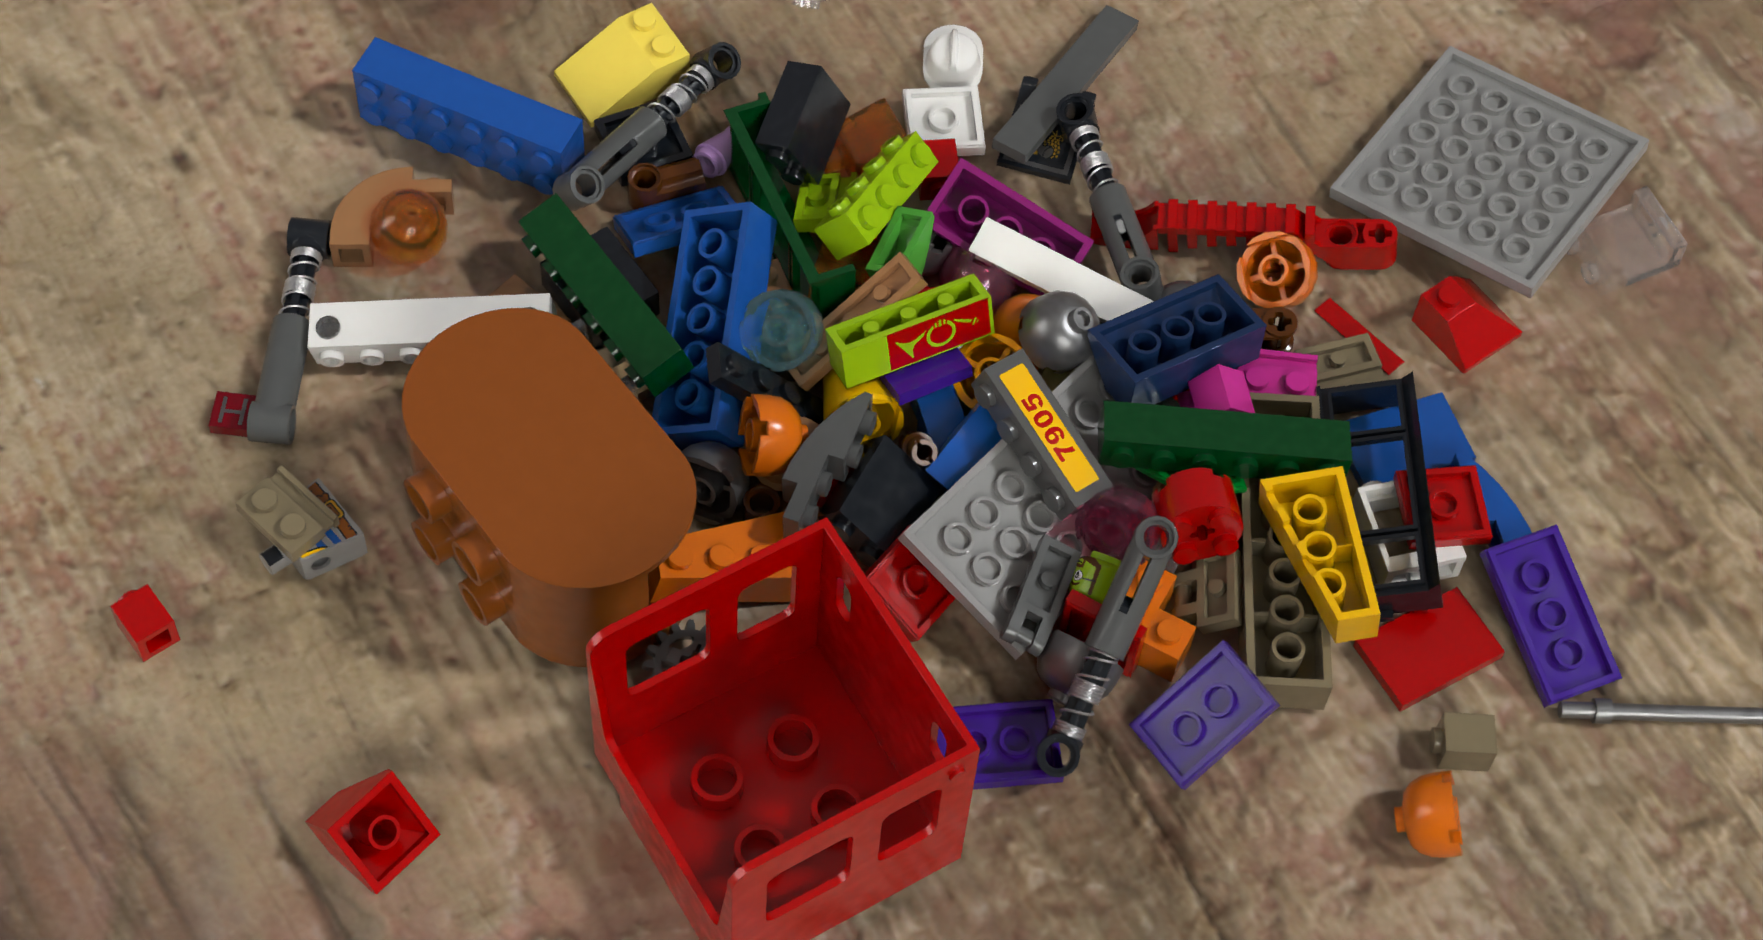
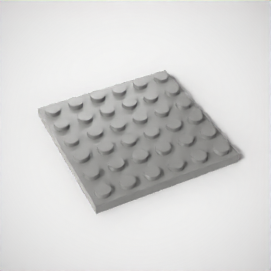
M1449 46L1330 187L1329 197L1372 219H1384L1392 222L1399 233L1531 299L1646 152L1649 139Z

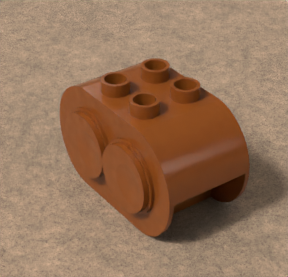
M507 308L471 316L438 334L423 348L414 360L407 374L402 393V413L413 475L405 479L403 483L411 502L421 515L420 518L411 523L415 537L424 552L436 565H440L453 557L468 577L458 583L459 590L470 611L482 625L487 626L501 618L519 643L536 655L559 664L587 668L586 645L597 632L655 603L650 602L648 573L662 564L676 550L691 526L697 501L696 480L693 470L680 449L592 344L567 320L541 310ZM669 626L660 630L668 636L670 635ZM658 632L633 644L626 651V661L646 653L645 650L649 644L657 646L659 643L656 641L655 635Z

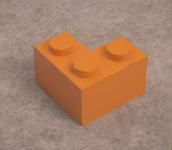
M1142 559L1126 596L1133 597L1148 561ZM1164 570L1141 622V625L1148 629L1138 666L1172 682L1191 648L1197 627L1164 611L1171 599L1177 578L1176 575Z

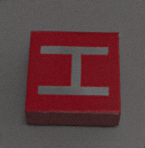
M217 391L208 425L210 433L247 437L248 411L251 402L256 400V395Z

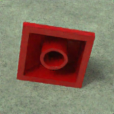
M1448 276L1422 293L1412 317V321L1463 374L1522 335L1521 329L1470 278Z
M390 769L338 791L305 821L328 852L374 894H378L441 835Z

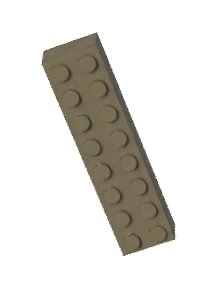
M1249 392L1255 413L1320 419L1319 396ZM1262 478L1244 479L1247 491L1236 494L1244 524L1243 533L1238 540V549L1241 551L1242 626L1237 627L1238 655L1281 705L1278 708L1324 710L1333 688L1330 633L1258 504L1259 485Z

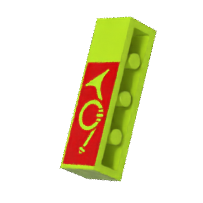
M973 273L825 328L830 365L846 389L994 334L991 295Z

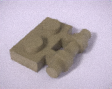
M1239 549L1228 556L1216 555L1211 558L1196 560V569H1192V563L1186 565L1175 563L1174 575L1177 578L1173 589L1175 593V607L1171 610L1172 615L1192 625H1195L1197 621V628L1203 634L1242 626L1241 551ZM1197 588V602H1192V593Z

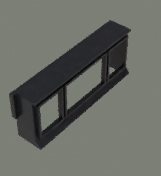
M1413 371L1401 379L1325 389L1316 386L1320 402V419L1334 420V414L1399 406L1401 426L1350 432L1351 447L1403 440L1413 525L1360 531L1363 546L1407 540L1416 541L1420 579L1373 585L1381 613L1380 622L1394 621L1393 613L1443 608Z

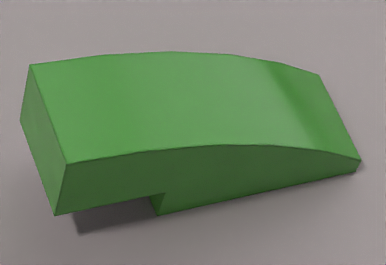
M897 206L865 268L870 278L899 252L909 259L922 276L935 218L933 212Z

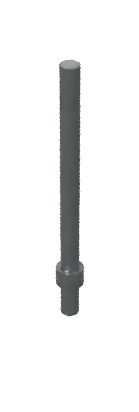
M1592 698L1591 702L1560 701L1558 704L1559 718L1590 719L1592 723L1611 724L1612 720L1763 724V708L1613 703L1611 699Z

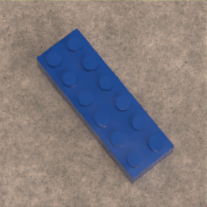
M375 37L352 70L360 117L364 118L368 123L375 126L381 125L396 131L406 139H416L431 145L441 153H451L467 160L473 166L485 167L498 172L508 180H518L535 187L543 194L553 195L552 188L556 178L568 172L585 157L583 119Z
M751 201L685 210L666 329L683 349L694 368L655 397L652 413L654 420L681 452L691 444L708 440L720 442L730 448L744 447V435H738L739 418L743 402L709 384L706 348L720 342L754 362L757 360L777 220Z

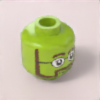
M1092 551L1091 556L1080 557L1069 584L1068 593L1074 589L1102 604L1121 560L1097 551Z

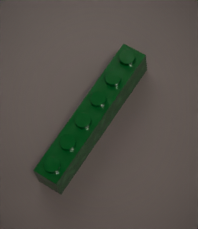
M557 193L518 221L527 234L521 239L535 258L541 254L544 256L546 261L541 265L555 284L561 279L563 280L566 287L561 291L575 309H578L580 306L585 308L587 313L582 317L597 336L601 332L605 333L608 339L603 342L604 346L617 362L623 358L627 361L629 366L624 371L638 389L646 385L654 397H656L694 368L680 345Z
M1104 400L1098 422V463L1116 468L1154 469L1159 472H1179L1190 468L1204 467L1212 469L1214 475H1223L1224 473L1227 476H1236L1242 479H1266L1343 466L1345 477H1347L1352 464L1350 421Z

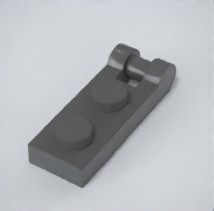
M1046 534L1039 539L1010 614L1000 632V639L1010 644L1015 641L1025 646V651L1036 657L1042 653L1082 552ZM1025 618L1037 623L1034 632L1022 626Z

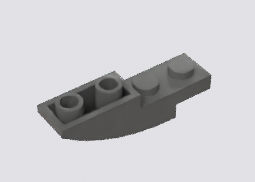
M864 392L830 414L815 428L792 458L782 477L783 501L789 503L783 515V538L814 524L819 511V507L816 506L820 496L826 497L828 495L833 479L844 482L850 467L854 469L858 467L863 453L861 442L864 435L871 436L877 421V412L872 411L873 394Z

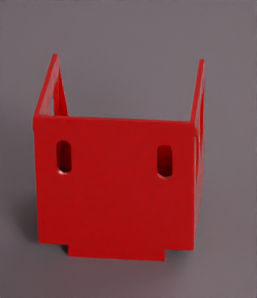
M827 517L606 626L597 632L587 643L586 661L595 755L620 796L622 810L700 940H811L961 858L980 747ZM792 566L791 600L788 607L782 612L737 633L739 594L750 585ZM844 583L851 596L850 612L843 598ZM706 609L705 648L697 655L628 688L626 651L638 641L696 612ZM939 728L947 743L945 757L937 743Z

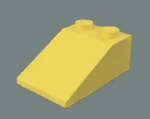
M651 2L618 17L555 69L554 76L592 128L594 127L595 119L640 106L657 98L671 84L679 83L680 76L685 74L690 68V54Z

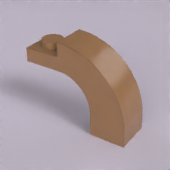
M401 167L380 172L356 185L342 199L331 222L329 246L333 266L373 267L376 238L388 223L397 218L408 215H454L455 199L452 179L434 177L415 179L413 167Z

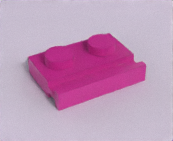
M1261 349L1258 359L1236 368L1244 372L1249 392L1316 396L1318 355Z

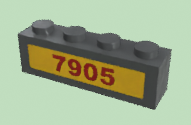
M1023 348L985 368L971 384L978 403L988 410L997 424L999 435L1005 442L1011 445L1020 459V465L1024 473L1034 480L1042 492L1044 503L1049 510L1056 513L1061 522L1098 501L1114 486Z

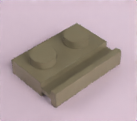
M1368 333L1294 350V353L1318 355L1317 386H1320L1321 389L1389 380L1388 376L1384 375L1381 369L1382 363Z
M281 465L277 468L278 472L271 478L266 477L235 503L239 513L291 561L295 562L322 540L330 528H336L340 525L338 516Z

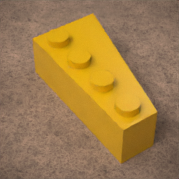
M1343 466L1260 479L1258 504L1335 644L1377 637L1381 613Z

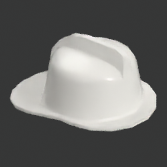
M945 25L934 29L926 37L923 51V75L930 88L977 86L980 83L983 71V45L979 36L967 27L959 25Z

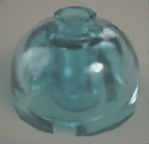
M781 288L762 292L749 301L746 306L748 309L744 314V320L740 321V338L748 356L757 364H762L773 371L780 372L801 366L815 355L822 344L824 333L822 315L815 303L798 291Z

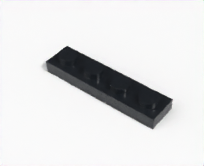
M720 342L706 348L709 384L742 402H744L746 397H751V394L782 397L794 406L801 417H807L819 425L823 422V400Z

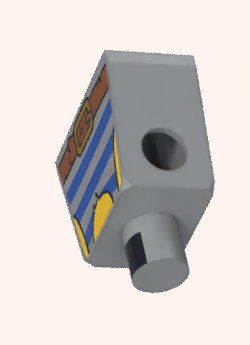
M319 478L314 480L307 488L338 516L340 525L336 528H330L322 540L295 562L291 561L275 545L259 554L260 560L271 575L292 563L304 579L310 580L368 553L363 531Z

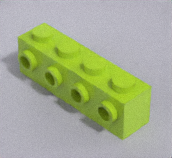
M916 131L903 138L897 134L887 140L880 147L881 152L863 167L864 172L846 186L845 194L827 208L828 213L813 229L837 261L870 245L891 220L897 206H902L939 162L929 146L925 144Z

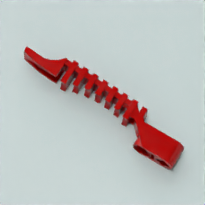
M1169 199L1168 203L1154 201L1147 207L1135 210L1150 250H1159L1158 234H1167L1168 252H1178L1179 234L1187 235L1188 249H1197L1198 235L1207 237V247H1217V236H1226V246H1236V237H1246L1247 245L1251 239L1264 232L1281 231L1300 238L1312 250L1314 255L1323 259L1328 266L1334 269L1382 270L1392 266L1397 258L1398 231L1392 222L1384 219L1320 218L1316 216V206H1306L1305 214L1296 209V204H1286V208L1276 207V203H1266V207H1257V202H1247V206H1237V201H1227V205H1218L1217 201L1198 204V200H1188V204L1178 203V199ZM1092 210L1090 238L1094 240L1093 244L1106 246ZM1128 241L1123 242L1125 248L1131 249Z

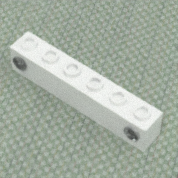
M550 293L310 303L307 348L316 363L326 367H340L344 363L357 362L376 366L383 364L384 361H402L407 364H413L423 348L438 334L471 316L507 308L536 309L557 315V309Z

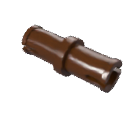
M908 430L906 431V437L900 436L898 447L917 464L926 466L930 465V459L936 460L938 449L936 444L933 443L932 438L926 433Z

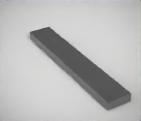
M1106 5L993 138L992 148L1025 164L1059 124L1056 113L1058 102L1069 94L1082 93L1090 87L1135 33L1139 20Z

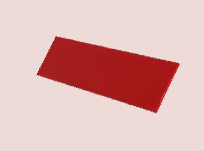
M1331 298L1314 310L1345 338L1368 333L1382 363L1381 369L1388 375L1405 362Z

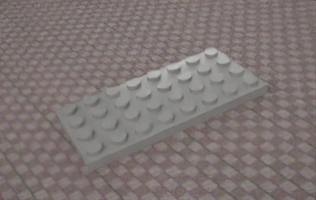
M1092 353L1052 393L1098 461V422L1104 400H1115L1105 390ZM1173 397L1154 404L1180 407ZM1002 439L905 530L898 540L1016 660L1025 652L1026 647L1015 641L1010 644L1000 639L999 635L1010 614L1039 539L1046 534L1082 552L1080 557L1091 556L1092 551H1097L1117 559L1127 549L1138 524L1151 517V494L1153 487L1158 481L1135 468H1116L1100 465L1114 486L1098 501L1061 522L1056 513L1049 510L1044 503L1042 492L1034 480L1024 473L1020 465V459L1011 445ZM1067 590V592H1066V595H1065V597H1064V600H1063V602H1062V605H1061V608H1060V610H1059V613H1058V615H1057L1056 620H1057V619L1062 615V613H1063L1065 600H1066L1067 596L1069 595L1068 590ZM1027 618L1024 619L1022 624L1023 627L1033 632L1037 623Z

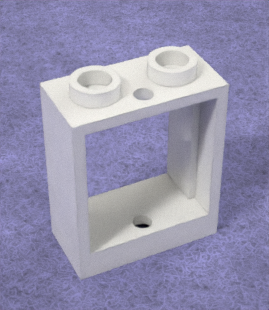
M1370 481L1357 488L1352 504L1359 531L1379 529L1373 512L1399 507L1394 481L1384 483L1381 481ZM1384 543L1364 546L1378 584L1420 579L1417 551L1389 557ZM1463 546L1436 547L1440 580L1458 576L1467 557Z

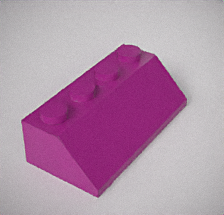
M963 158L959 160L927 209V211L933 212L935 216L932 232L967 254L986 217L1079 264H1082L1094 243V240ZM980 261L1027 292L1035 295L1045 294Z

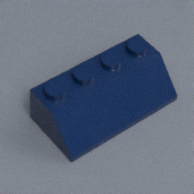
M1217 274L1088 329L1087 337L1105 390L1112 398L1118 402L1154 405L1188 390V381L1217 364L1235 369L1258 359L1267 325L1231 286Z

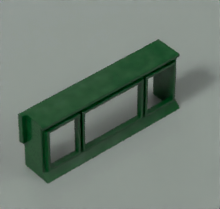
M766 92L758 93V100L723 110L730 123V171L745 202L751 201L777 220L772 257L773 259L778 258L796 299L803 296L808 299L817 326L855 292L856 269L853 264H849L828 271L809 232H797L793 222L796 206L777 168L766 160V155L755 143L771 103Z

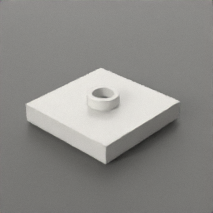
M978 86L903 89L902 102L906 136L916 131L922 140L955 138L958 156L985 155L986 145Z

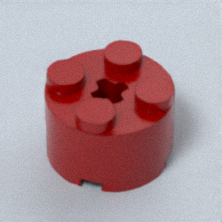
M1199 467L1182 470L1166 479L1167 485L1159 493L1157 488L1154 491L1151 500L1154 515L1166 517L1173 522L1178 532L1177 547L1172 553L1173 560L1177 564L1186 565L1195 560L1207 559L1216 555L1228 556L1239 548L1238 540L1243 533L1244 524L1233 483L1224 473V478L1214 475L1213 470L1209 468ZM1157 527L1161 544L1164 548L1167 537L1164 530Z

